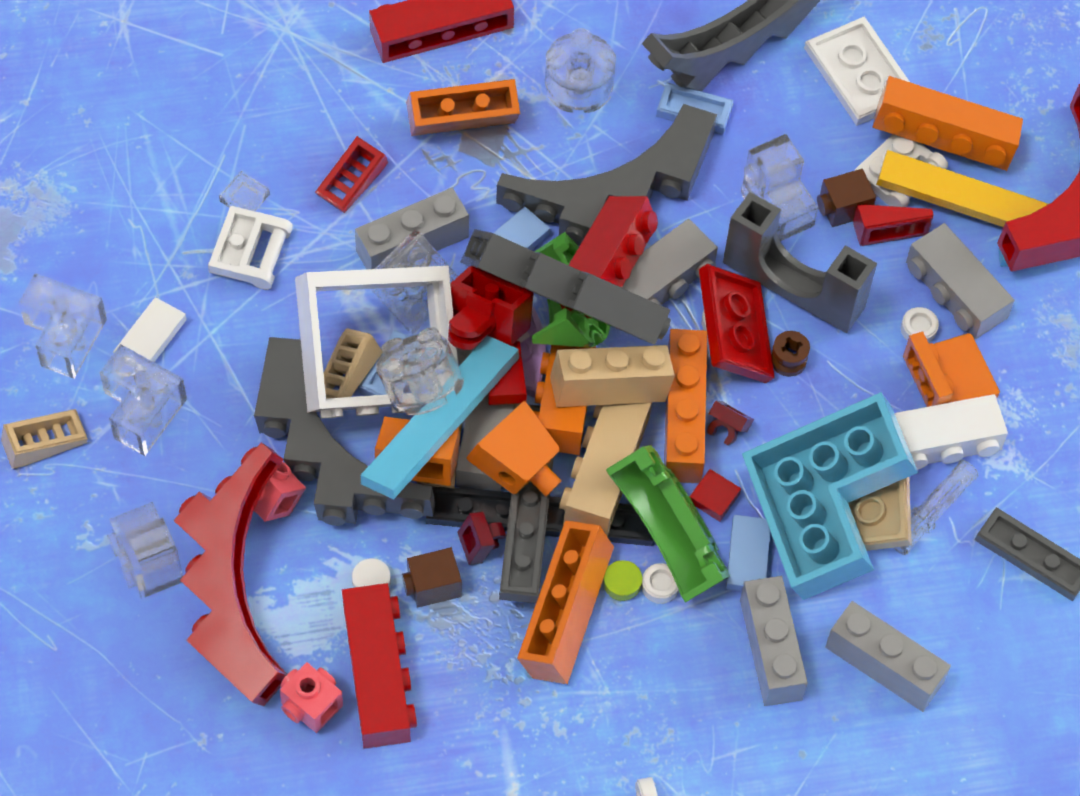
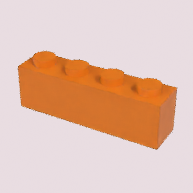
M888 76L878 101L872 128L1007 171L1019 146L1023 119Z
M670 329L668 350L675 376L666 399L664 465L672 470L679 482L700 483L705 463L707 331Z
M567 520L564 522L517 657L533 679L568 685L614 549L613 544L600 525Z

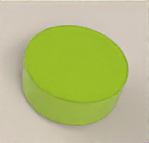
M619 560L613 562L607 567L603 580L604 589L613 599L619 601L630 600L641 589L642 573L630 561Z

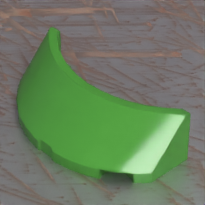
M564 232L535 250V252L542 253L569 265L579 246ZM547 299L549 324L532 335V343L591 348L602 343L607 338L610 325L593 318H587L584 314L575 310L570 312L567 308L562 309L559 303Z
M652 445L641 447L606 469L610 478L631 503L654 539L685 603L730 577L727 567L717 552L719 550L703 518L675 474L664 465L658 452Z

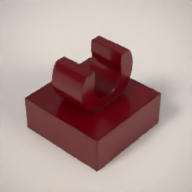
M715 401L708 414L717 419L709 424L707 434L714 436L717 429L723 425L728 429V436L724 443L731 445L736 441L738 431L748 432L754 419L723 401Z
M484 512L470 513L457 531L469 565L483 563L491 550L500 546L498 539L506 537L502 523L488 524Z

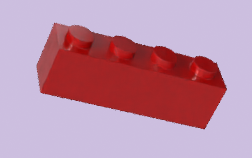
M406 0L391 5H381L376 9L369 10L370 32L382 63L512 29L514 28V6L511 0Z
M609 196L570 261L569 266L590 273L622 288L625 281L630 277L637 260L643 254L650 237L657 229V215L652 210L648 196ZM561 305V308H562V309L567 308L570 312L573 310V309H570V308H568V307H566V306Z
M388 583L342 589L363 748L411 742L410 728L417 727L414 704L407 705L405 692L411 691L409 668H401L399 655H406L403 631L395 632L394 620L400 619L398 596L390 597Z

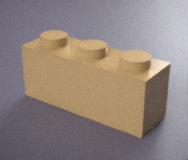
M667 345L557 350L550 380L556 407L666 402L675 374Z

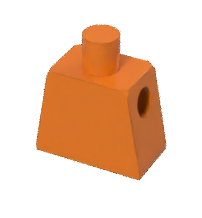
M525 401L477 443L466 457L470 463L512 494H517L531 482L547 497L562 482L547 466L560 451L559 446Z

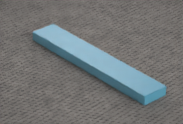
M487 336L360 475L361 485L394 500L519 359V349Z

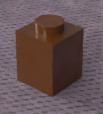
M863 168L824 179L820 195L817 196L819 211L823 216L827 215L832 227L853 222L858 205H875L876 195Z
M452 547L407 558V572L402 573V581L406 595H414L417 608L462 597V580Z

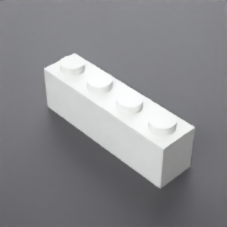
M995 394L895 413L917 470L924 468L927 464L941 461L945 464H951L967 456L979 455L980 457L994 455L999 450H1002L1008 435Z

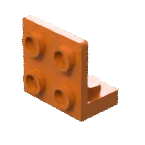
M923 331L909 335L903 358L927 407L995 394L996 398L999 396L1000 390L972 334H963L935 344L928 343Z

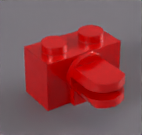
M473 266L468 267L451 282L454 317L449 321L448 341L456 348L473 350L487 336L512 346L530 329L533 292Z

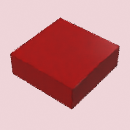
M709 469L689 497L695 507L720 522L740 495L741 488Z

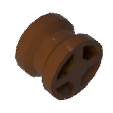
M785 331L776 337L771 356L773 368L780 375L787 377L796 376L805 369L810 344L803 334L796 331ZM788 348L797 351V353L789 352Z

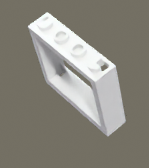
M449 266L306 272L295 277L307 413L320 412L321 418L343 417V410L356 409V416L379 414V408L391 407L392 413L413 412L414 405H424L458 368L457 348L448 341L449 321L454 317ZM426 286L436 391L326 399L316 292Z

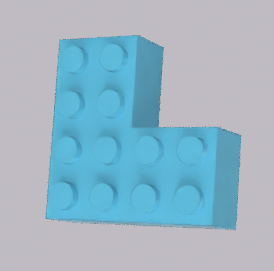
M881 392L742 453L791 588L803 600L874 570L848 503L918 473L893 408Z

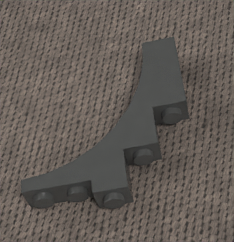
M747 0L726 15L704 26L676 34L662 35L651 33L642 45L651 53L648 58L657 68L662 71L669 69L673 72L671 78L678 86L703 91L727 63L732 61L745 65L772 35L786 39L820 0Z
M683 104L673 124L652 147L636 159L616 169L587 178L549 181L526 179L502 173L497 183L496 203L514 212L520 211L525 206L541 221L558 223L559 235L566 232L577 245H580L609 196H648L650 201L655 190L667 197L688 201L713 138L717 114Z
M269 337L254 417L259 433H264L273 438H281L288 435L284 462L290 467L291 472L298 480L312 481L318 479L314 499L318 520L334 526H340L345 523L356 524L358 510H363L371 515L396 513L411 519H418L422 516L433 517L435 499L432 486L409 482L393 500L361 485L360 475L368 466L350 455L330 435L316 412L307 413L301 340Z

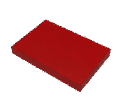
M710 264L704 265L698 270L712 366L763 383L769 382L775 377L761 283Z

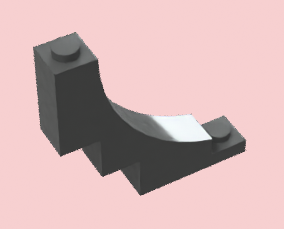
M474 229L460 263L469 267L478 268L654 345L658 338L663 339L670 326L671 319L668 318L670 309L491 232Z

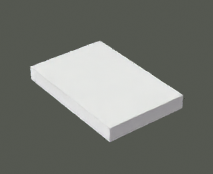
M865 16L805 41V51L856 126L875 118L878 101L888 76L910 82Z

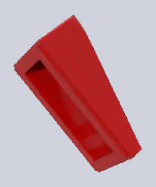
M357 136L315 191L316 195L345 213L388 164L386 155ZM360 156L370 162L367 167L357 161ZM353 166L362 174L360 177H357L348 169ZM344 176L353 182L354 185L352 188H349L340 182L339 179ZM335 186L344 192L346 196L342 200L329 190Z
M858 205L853 219V226L859 245L865 246L926 235L929 233L934 214L932 209Z

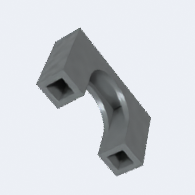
M749 192L730 218L723 263L752 280L760 282L761 285L843 332L848 333L866 307L877 263L845 245L826 272L804 265L794 258L779 240L777 228L781 209Z

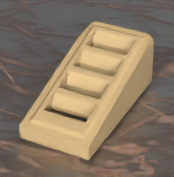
M348 328L342 333L324 371L326 399L351 397L379 359L383 351L371 334ZM335 385L340 386L339 390L333 389Z
M76 409L3 424L1 436L2 445L12 469L38 462L86 444L88 440ZM67 424L71 435L64 436L61 428L62 425ZM52 429L55 439L50 440L47 431ZM37 435L39 442L34 443L32 436ZM22 440L24 445L20 446L18 441Z

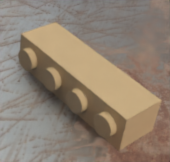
M652 403L595 406L593 418L597 419L595 427H587L582 443V448H586V452L583 458L576 457L571 472V478L575 479L573 487H565L559 509L565 510L564 522L567 520L600 525L608 536L623 493L610 478L606 469L639 449L650 418Z

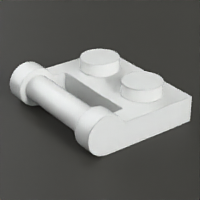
M892 134L855 170L863 168L875 195L886 204L895 207H907L911 196L876 185L886 151L890 150L943 169L948 168V162L943 155L930 151L923 144Z
M230 205L208 264L209 273L249 282L260 289H271L275 279L273 271L284 240L290 237L293 224L284 218ZM264 230L272 234L260 267L257 268L250 266L261 233Z

